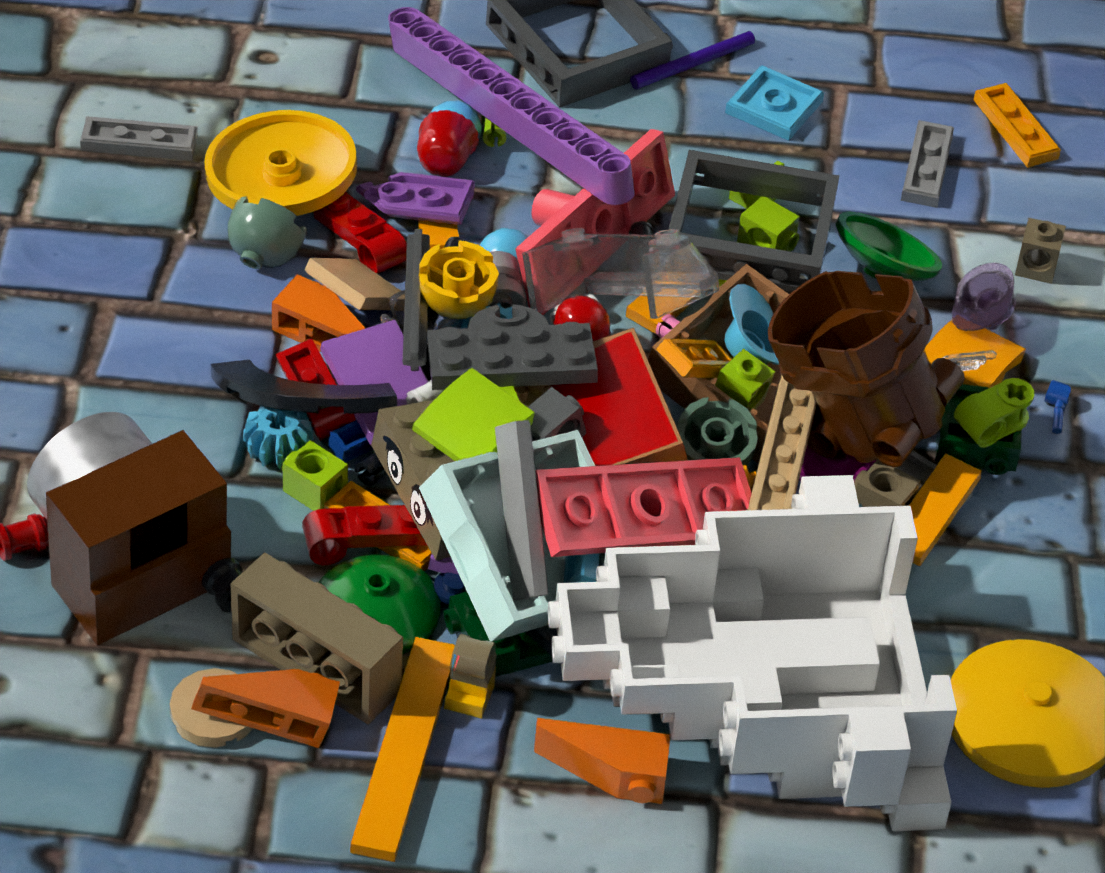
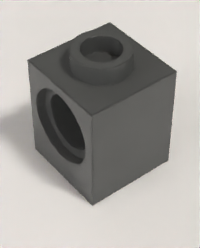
M551 387L528 406L529 409L535 412L531 425L532 441L575 430L579 431L581 437L587 434L582 418L584 410L579 402L570 395L565 397Z

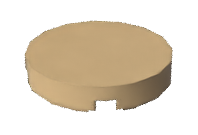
M217 668L201 670L185 677L175 687L169 704L170 716L176 726V731L182 738L197 746L216 748L226 746V741H232L235 738L239 741L250 733L253 729L251 727L191 709L203 677L237 673Z

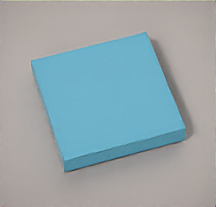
M761 65L726 103L725 113L789 141L823 102L824 92Z

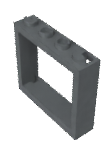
M487 0L486 26L559 108L631 83V76L670 61L671 49H673L670 36L664 33L652 20L651 16L644 12L634 0L597 1L638 45L570 69L562 63L523 18L574 0Z
M689 150L665 241L663 269L728 280L745 264H748L782 290L793 292L800 285L808 281V279L800 278V274L812 275L811 278L821 274L840 175ZM697 173H699V174H704V177H703V176H697L696 174H697ZM700 185L821 206L812 255L682 233L693 186ZM817 194L824 195V197H818ZM674 253H684V258L674 256Z

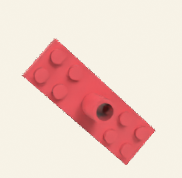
M650 129L624 152L631 160L635 193L629 202L620 205H610L604 203L584 188L575 196L550 189H543L536 195L532 205V219L540 227L515 248L529 308L535 309L542 315L548 312L630 237L629 230H631L632 224L639 221L646 222L675 196L663 131Z
M740 457L535 470L541 525L551 557L605 553L606 548L695 545L696 530H703L705 512L746 511L751 497V490Z

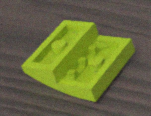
M470 368L451 383L414 422L412 430L452 460L458 461L489 452H497L495 427L522 420H529L530 425H532L535 412L478 371Z

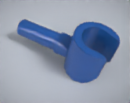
M1052 380L1044 402L1055 405L1052 432L1060 434L1062 433L1063 416L1068 405L1071 387Z

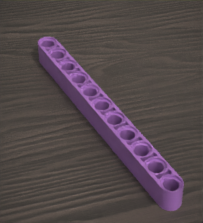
M402 7L395 9L388 15L393 50L604 203L620 205L629 202L634 197L631 160L626 154L418 9Z

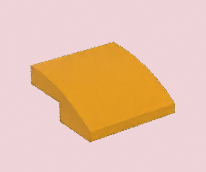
M960 315L948 322L924 349L931 364L937 358L949 359L957 364L964 373L965 380L963 384L989 388L1001 383L1005 373L1021 363L1026 351L1025 348Z

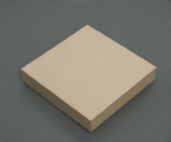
M310 258L304 269L307 271L306 273L358 310L404 309L405 293L357 259Z

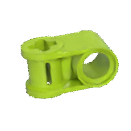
M1019 378L1005 379L989 389L965 398L955 409L954 419L980 447H988L999 439L1026 427L1029 420L1027 407L1031 405L1034 399V389L1025 380Z

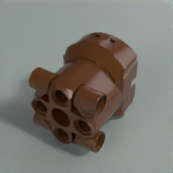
M825 271L806 281L789 294L778 306L771 318L768 327V339L779 361L781 374L784 380L792 384L795 389L811 391L822 412L821 416L811 427L808 445L817 454L826 458H833L842 449L844 453L854 456L861 463H869L878 459L887 466L899 467L921 440L933 436L940 430L942 426L941 418L945 412V407L964 383V373L957 364L949 359L937 358L932 364L930 363L924 349L933 331L932 318L928 308L923 306L912 279H903L902 276L876 274L875 277L882 291H872L863 273Z

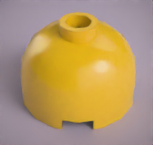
M458 241V246L440 249V244L424 254L419 264L420 291L428 306L437 314L450 319H467L491 304L497 290L499 272L493 263V255L478 244Z

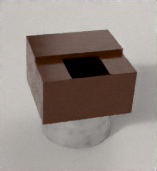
M119 412L97 413L82 418L59 432L45 445L32 464L28 475L27 489L30 498L48 522L51 585L97 646L207 593L202 585L204 573L215 562L223 558H231V530L227 526V483L184 430L152 444L136 422L128 415Z

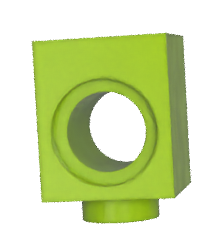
M762 196L740 215L737 242L792 252L799 241L797 231L800 216Z
M743 348L720 370L715 386L751 411L753 408H758L764 402L776 371Z
M311 440L298 451H292L285 458L282 465L283 491L313 511L324 509V504L348 484V464Z

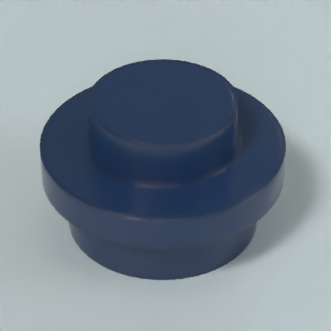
M440 573L434 581V589L439 599L448 607L450 596L467 592L459 574Z

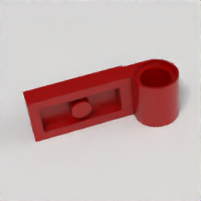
M346 192L331 204L313 212L316 220L355 247L358 251L360 262L375 273L379 274L406 261L407 243L402 234L389 225L386 220Z
M312 338L275 354L286 379L313 384L337 385ZM328 407L321 409L319 413H307L311 427H313L319 441L330 437L331 431L356 420L354 414H344L343 407Z
M405 505L347 506L344 508L317 509L307 514L302 521L310 559L318 565H332L339 562L346 555L347 548L427 546Z

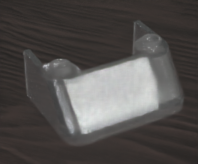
M573 228L562 231L561 238L522 253L530 308L535 309L539 313L556 307L567 298L579 295H634L648 297L650 318L657 319L720 290L718 273L688 236L679 235V230L677 229L659 231L655 235L585 234L584 228Z

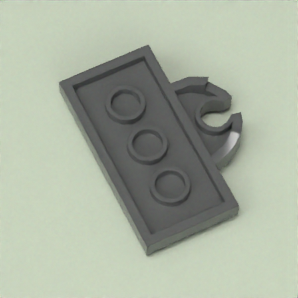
M513 304L512 318L510 319L500 318V308L498 305L477 312L470 319L468 328L444 327L439 330H427L432 390H445L470 368L475 369L499 387L598 382V368L590 323L565 322L563 324L549 325L545 316L535 309Z

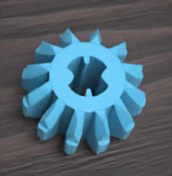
M260 405L258 411L249 412L245 429H243V441L246 442L250 458H260L263 467L272 462L276 463L280 469L285 458L292 451H298L308 441L313 440V427H311L307 412L281 410Z

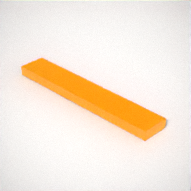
M415 637L352 837L350 853L391 862L396 860L449 684L450 662L455 647L454 644Z

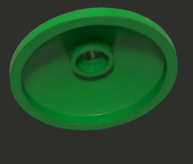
M853 211L842 212L836 220L835 225L841 241L851 256L864 266V272L873 278H876V274L902 276L903 279H912V281H924L936 277L942 269V262L933 250L913 235L889 222Z
M388 555L354 557L331 568L318 582L345 602L357 605L363 613L376 621L394 628L399 635L403 636L402 655L411 651L415 637L429 639L440 619L441 600L434 589V581L421 568L398 557Z

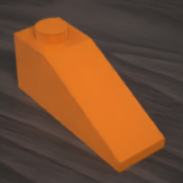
M298 274L272 301V330L300 343L312 338L319 351L323 341L365 329L362 323L333 291L318 282Z
M300 669L208 676L202 678L191 709L319 748L331 723L340 682L326 678L318 673H310Z
M537 718L535 753L618 799L632 800L637 803H663L671 734Z

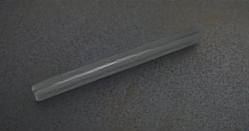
M415 229L414 234L407 236L402 362L403 365L410 366L411 371H419V366L426 365L428 304L420 291L419 264L424 254L430 250V236L422 234V229Z

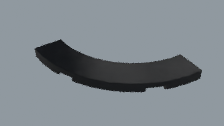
M250 359L210 364L211 377L222 390L227 393H232L235 390L240 392L242 400L265 407L307 413H319L321 409L328 407H343L344 414L376 413L379 409L397 406V395L390 383L325 385L298 382L266 373L256 367Z

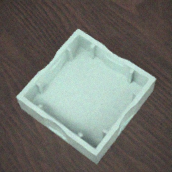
M578 430L532 441L535 470L595 466ZM489 452L441 465L419 489L489 640L493 642L549 625L548 602L556 601L557 583L564 582L565 556H550L542 529L548 595L513 600L498 453ZM599 553V566H604L605 553Z

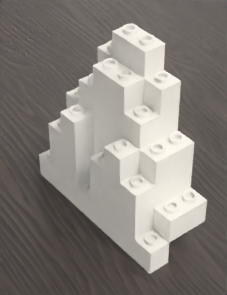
M853 475L805 476L801 478L799 494H793L792 509L705 512L703 530H696L695 545L606 548L604 566H597L596 582L557 583L556 601L548 602L549 628H557L558 636L552 637L553 663H561L563 681L602 680L603 688L611 689L613 707H621V715L660 713L662 723L669 722L671 740L709 739L710 747L718 748L720 766L729 765L730 774L768 773L769 781H776L779 799L843 797L844 807L880 805L881 812L889 815L892 831L945 829L952 802L944 771V762L957 714V707L949 675H931L928 691L925 685L905 595L918 540L911 506L859 507Z

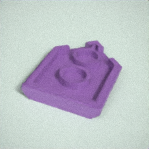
M400 172L390 175L388 182L373 186L372 182L356 186V191L389 217L461 225L474 195L475 181Z

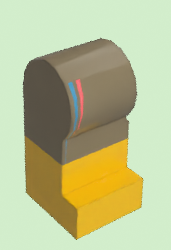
M464 634L459 635L450 662L449 690L445 697L444 709L482 719L495 686L497 658L495 642L473 639Z

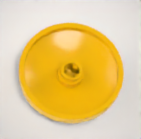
M299 110L263 112L231 124L211 142L204 161L208 187L213 195L227 207L233 209L237 200L243 196H247L248 203L258 204L260 199L264 198L280 204L296 216L314 212L337 200L351 186L357 172L356 147L350 134L340 124L325 116Z
M1016 639L984 646L970 654L956 668L951 678V685L957 714L951 735L962 752L986 772L1014 784L1050 788L1079 782L1094 774L1105 764V677L1083 657L1051 643Z

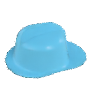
M737 284L731 289L729 296L734 319L727 329L724 338L728 351L734 358L744 348L766 365L769 363L779 365V361L768 339V327L773 316L770 305L753 287L746 284Z

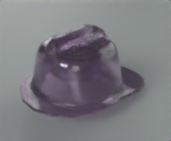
M985 263L965 274L959 282L952 312L953 324L958 329L964 331H977L983 328L996 330L999 325L1007 321L1014 313L1016 307L1015 282L1012 271L1006 265L1000 263Z

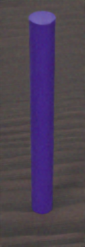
M751 31L744 32L633 75L630 78L631 85L637 90L753 45L755 43L754 34Z

